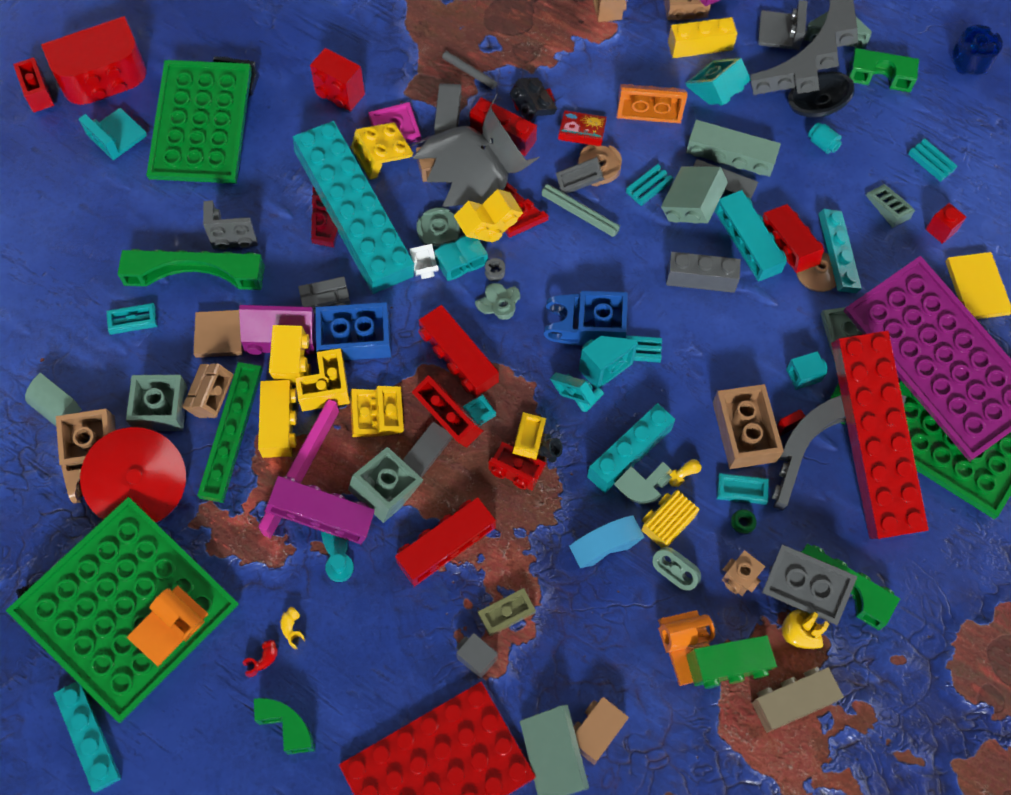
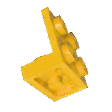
M395 123L356 129L351 145L352 151L369 179L378 178L382 163L410 158L413 155L411 148Z

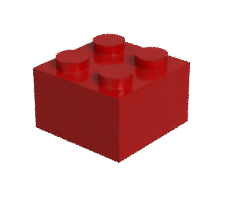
M324 48L310 64L315 92L319 97L326 98L339 108H345L351 112L365 95L360 65L327 48Z

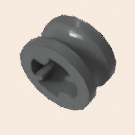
M498 258L489 259L485 264V276L490 281H500L505 276L504 262ZM495 267H498L499 272L496 270V273H493L491 268L495 269Z

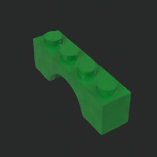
M807 543L801 553L858 576L851 591L856 604V617L877 630L886 626L900 598L895 596L891 589L873 583L867 575L848 568L844 561L833 559L826 555L825 551L820 547Z

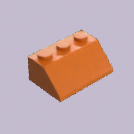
M620 84L617 118L681 123L687 91L677 88Z

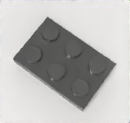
M782 544L762 593L810 614L816 612L819 618L838 625L858 576Z

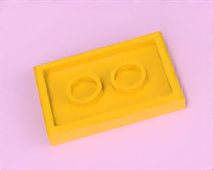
M992 252L947 258L945 263L957 297L976 319L1011 314V304Z

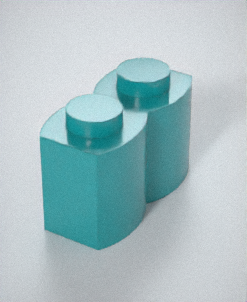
M466 235L461 236L455 243L442 244L434 251L436 263L447 281L459 278L467 272L477 270L488 261V253L479 239L466 237Z

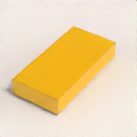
M523 412L512 454L537 459L546 418Z

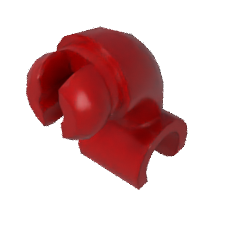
M268 640L262 644L263 652L259 661L253 658H247L243 661L244 666L254 665L251 671L245 672L246 676H255L258 671L266 669L275 661L278 653L275 641Z

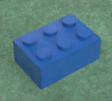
M387 302L315 307L317 352L341 348L344 361L391 357L390 322Z

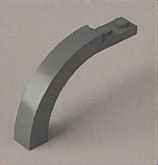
M841 395L824 402L808 413L783 446L784 452L779 458L785 461L779 472V476L783 478L780 485L776 484L772 494V499H775L774 508L783 511L788 505L802 458L809 443L825 429L846 421ZM902 395L903 405L906 400V396Z

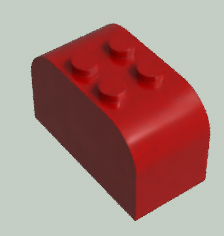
M125 16L41 44L49 67L65 98L74 104H89L135 88L146 76L145 64Z

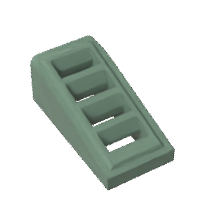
M885 184L866 194V197L892 228L911 219L915 212L910 204ZM881 192L884 194L881 197L876 196Z

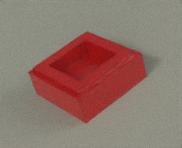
M798 410L780 419L777 425L779 436L796 428L805 417L802 410Z

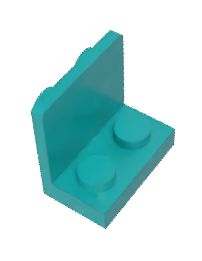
M121 108L100 122L96 119L92 121L86 114L79 118L86 135L113 161L147 136L146 131Z

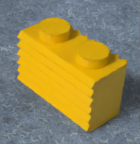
M676 490L672 495L666 493L658 503L660 505L659 509L656 512L650 510L642 519L644 525L641 531L661 548L668 547L692 522L700 510L679 490Z

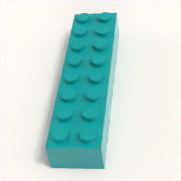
M331 121L294 135V152L330 218L337 227L342 240L371 293L375 294L414 277L415 264L335 122Z

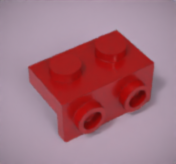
M502 442L495 456L489 460V470L500 479L505 477L513 481V484L520 489L526 490L527 488L533 491L546 467V463L539 459L535 460L512 454L514 447Z

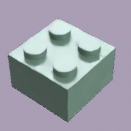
M132 375L126 417L128 424L131 427L146 428L153 431H183L185 409L182 406L187 397L188 387L182 376Z

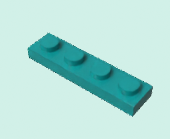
M823 209L818 214L837 291L857 293L862 287L842 211Z
M76 681L54 692L92 792L96 793L121 779L86 690Z

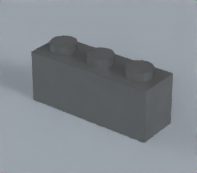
M671 252L667 266L666 285L735 293L740 280L741 259Z

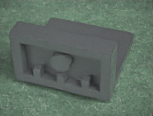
M799 0L797 7L792 9L791 14L762 10L760 14L758 45L799 50L805 35L807 1Z
M213 200L203 202V225L213 249L225 250L235 247L249 248L251 246H258L251 218L221 219L220 210L215 208Z

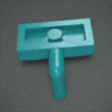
M556 372L550 378L559 394L575 400L583 412H587L604 394L598 387L592 391V385L587 380L574 378L569 374L564 375Z

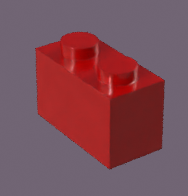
M33 57L13 64L24 97L33 113L54 106L44 75L36 59Z

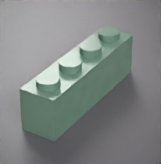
M696 120L686 153L770 177L781 143Z

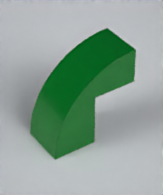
M254 699L255 722L259 725L282 722L284 751L288 755L315 751L313 737L308 726L293 709L276 700Z

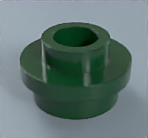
M745 509L736 511L731 518L732 528L740 534L751 533L757 524L754 514ZM744 519L747 522V526H742L739 520Z

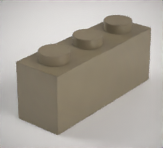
M815 667L804 673L805 678L797 681L795 677H792L780 683L782 688L773 691L769 687L757 693L758 698L752 702V705L766 733L844 698L829 667L821 671L819 667Z

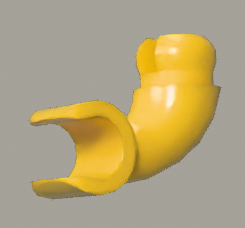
M689 460L678 471H672L670 474L672 477L669 481L670 485L679 487L685 481L684 477L699 473L702 465H700L698 460Z
M289 607L281 617V630L291 647L298 649L293 644V639L301 637L305 641L301 632L293 631L294 621L300 617V614L295 608Z

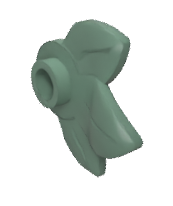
M491 283L486 287V297L475 301V306L480 312L484 314L494 313L499 319L506 320L514 315L516 310L515 304L520 299V291L516 286L505 289L499 283Z

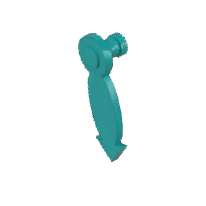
M321 531L323 544L330 555L325 568L327 576L335 582L348 580L354 572L353 562L346 555L349 540Z

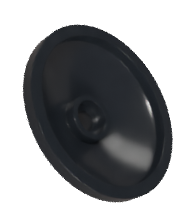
M840 72L818 73L819 90L797 94V87L791 89L788 96L790 108L795 113L810 118L824 117L836 113L852 99L855 92L853 80L848 75Z

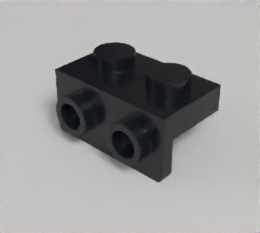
M518 78L510 92L511 98L523 117L531 123L535 121L537 116L554 115L558 109L539 78Z

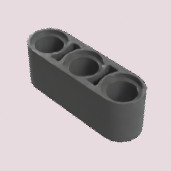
M439 84L435 134L458 127L461 84Z

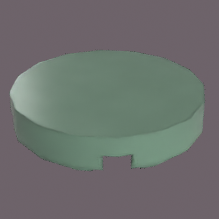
M433 208L424 212L423 216L417 221L419 240L424 245L432 244L433 249H437L445 243H455L461 236V227L454 218L455 213L453 214L446 208Z

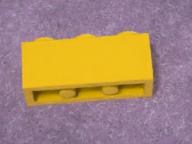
M732 17L671 25L668 45L672 58L732 51L737 37V30Z
M290 380L260 381L258 449L262 458L291 457L292 448H296V434L292 433L293 425L297 424L296 411H293V403H297V390L292 387Z

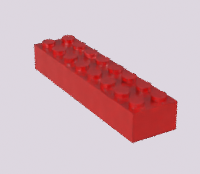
M889 330L837 339L831 345L869 538L881 539L929 531Z

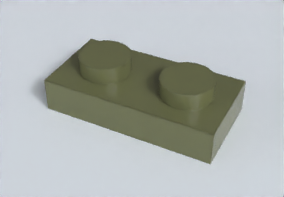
M523 588L478 611V616L489 637L535 614L536 610Z

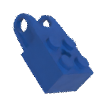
M581 291L580 294L550 297L546 301L547 310L565 319L561 322L547 325L544 328V336L553 342L583 346L589 340H595L600 336L626 338L628 292Z

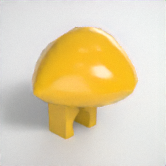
M796 609L785 618L782 625V636L786 642L795 647L804 649L822 648L823 640L821 634L827 630L829 623L825 621L823 624H817L818 614L816 612L810 614L801 609Z

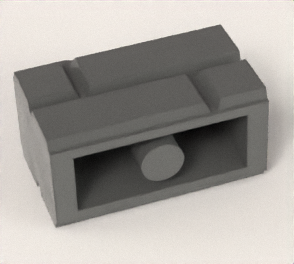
M344 276L298 286L302 307H312L315 319V307L351 305Z

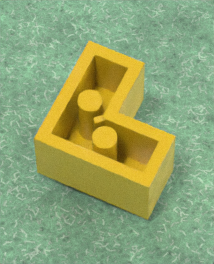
M497 189L483 204L468 201L454 215V218L466 237L493 243L499 240L502 234L517 222L523 211L510 192Z
M273 325L269 373L274 380H290L291 385H296L295 378L311 375V364H308L307 357H304L305 349L309 347V334H306L302 326Z
M341 348L317 352L320 374L295 378L298 401L302 411L321 409L329 399L337 402V406L350 404Z

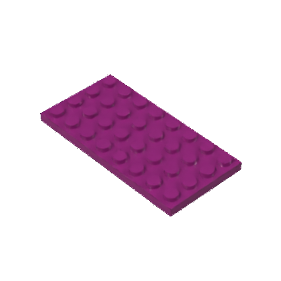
M921 256L844 309V313L863 335L889 330L898 377L969 462L1011 432V358Z

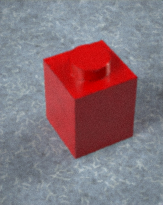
M948 203L934 215L925 230L943 244L958 231L967 217L951 203Z

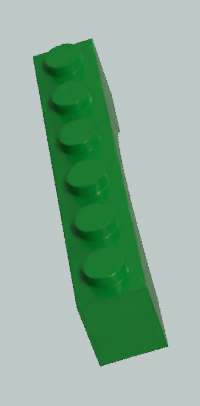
M131 249L122 250L118 276L124 286H148L169 275L183 272H201L221 277L238 289L262 290L265 266L261 254L252 252L234 254L232 252L211 253L208 251L187 252L184 250L171 252L159 249L154 251Z

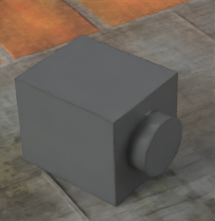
M475 633L470 638L465 636L456 647L458 650L456 653L457 659L480 679L498 659V653Z

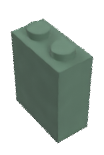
M681 166L661 205L669 222L709 223L728 183L721 167Z

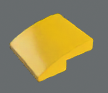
M377 386L375 390L351 389L352 437H374L403 433L401 387Z

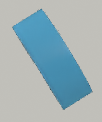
M632 515L615 520L591 531L569 547L579 567L584 568L595 565L609 553L629 550L645 537Z

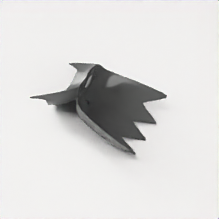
M496 96L485 116L483 134L470 126H461L426 137L411 145L412 147L426 141L414 155L413 159L436 158L427 182L452 183L443 203L444 207L465 205L468 201L483 204L497 189L503 190L505 188L508 173H517L539 158L526 160L492 111L491 107Z

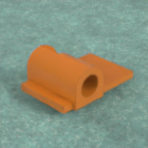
M177 585L172 591L169 588L164 590L149 607L152 612L127 638L159 667L183 641L186 642L205 623L204 619L209 614Z
M698 610L658 620L660 625L658 630L665 651L669 653L679 686L693 683L686 655L695 648L709 646V643L715 638V628L712 619L707 614L699 616ZM706 626L710 627V634L707 632Z

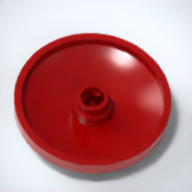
M140 427L118 429L100 438L85 456L80 473V485L84 499L90 509L102 520L129 497L157 523L169 515L177 506L183 495L186 483L184 461L174 444L160 433Z

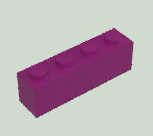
M278 476L264 512L361 545L367 537L375 510L369 508L366 503H354L346 500L340 494L323 492L315 485L306 486L297 483V480L292 477Z

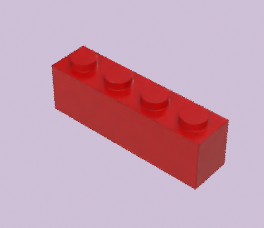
M442 305L419 319L420 330L418 332L425 342L429 341L431 343L432 349L439 359L443 358L446 361V366L453 376L457 375L462 380L461 385L466 392H472L477 398L499 383V371Z
M478 497L473 501L467 500L459 507V511L455 514L444 516L439 521L438 526L432 530L426 529L418 536L417 541L411 545L409 543L405 544L397 551V555H395L396 563L414 587L496 528L495 518Z

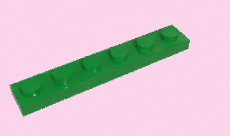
M237 363L197 496L199 499L224 503L263 369L259 365Z

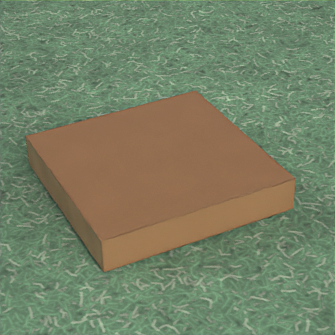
M239 310L195 312L193 353L195 358L243 355Z

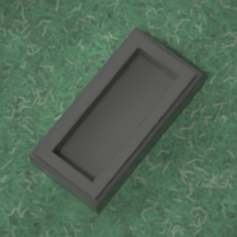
M597 157L556 172L560 190L565 194L605 180Z

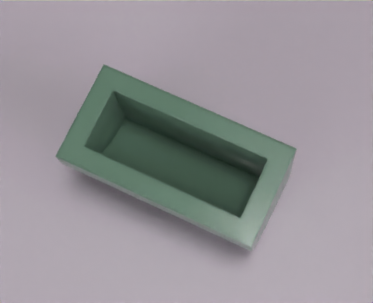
M41 373L32 380L25 394L27 404L54 426H56V416L79 413L82 410L73 398Z

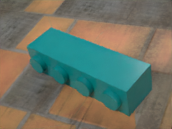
M742 190L720 198L715 213L757 281L760 282L782 273L787 262L786 255L777 246L773 234L765 227L761 215L756 213L751 199L746 197Z
M657 403L589 467L587 478L605 494L631 466L634 467L672 431L676 419Z

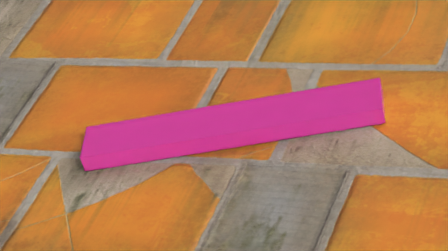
M330 399L327 400L286 475L297 480V483L301 484L339 413L337 402ZM266 512L258 526L261 533L271 538L282 517Z

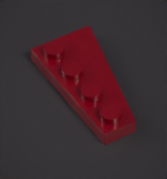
M313 187L312 243L334 248L339 233L338 229Z

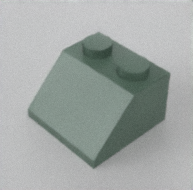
M386 447L352 475L348 490L360 502L366 503L369 508L374 509V515L384 523L401 509L422 483L423 479L392 450Z

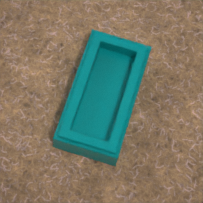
M719 473L717 499L766 505L768 503L769 479Z

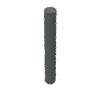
M448 51L444 52L442 56L444 60L491 89L496 87L497 82Z

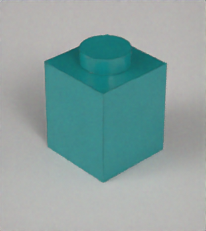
M818 351L791 359L786 369L795 390L822 382L828 372L827 364L824 359H821Z

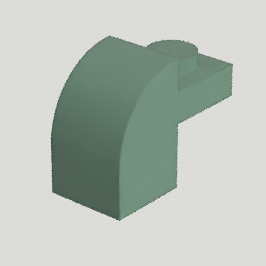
M662 462L645 480L631 466L614 485L631 501L639 504H650L662 497L656 488L658 486L663 488L671 480L670 474L672 470Z

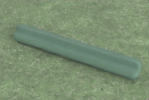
M546 184L543 188V197L612 237H615L619 232L620 225L549 184Z

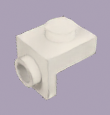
M432 244L409 249L411 259L415 264V276L421 275V279L434 277V272H437L439 268L436 264Z

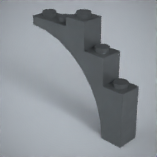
M830 0V9L826 22L820 33L804 50L783 64L751 74L753 94H764L797 87V94L819 90L817 70L838 67L837 47L858 43L854 1Z

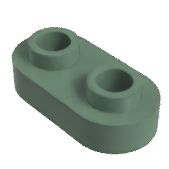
M663 547L654 554L653 565L655 569L680 589L692 590L700 582L701 573L698 567L673 548ZM665 556L670 557L671 562H667ZM685 572H690L692 578L687 577Z

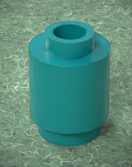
M820 122L815 124L808 134L811 142L827 154L836 152L842 144L841 135L828 125L821 124Z

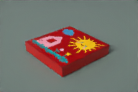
M564 110L558 140L601 146L607 117Z

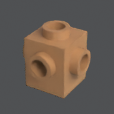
M744 550L736 561L731 558L724 567L723 571L726 574L722 581L725 582L727 589L735 594L739 593L743 596L747 590L752 593L761 582L757 577L766 566Z

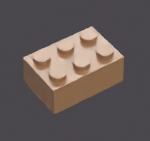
M765 384L717 391L713 407L729 469L777 462L784 451Z

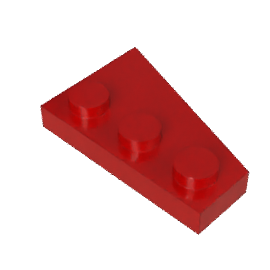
M507 182L503 191L510 192L523 211L517 222L505 231L509 238L548 221V214L544 211H539L534 207L533 202L529 199H524Z

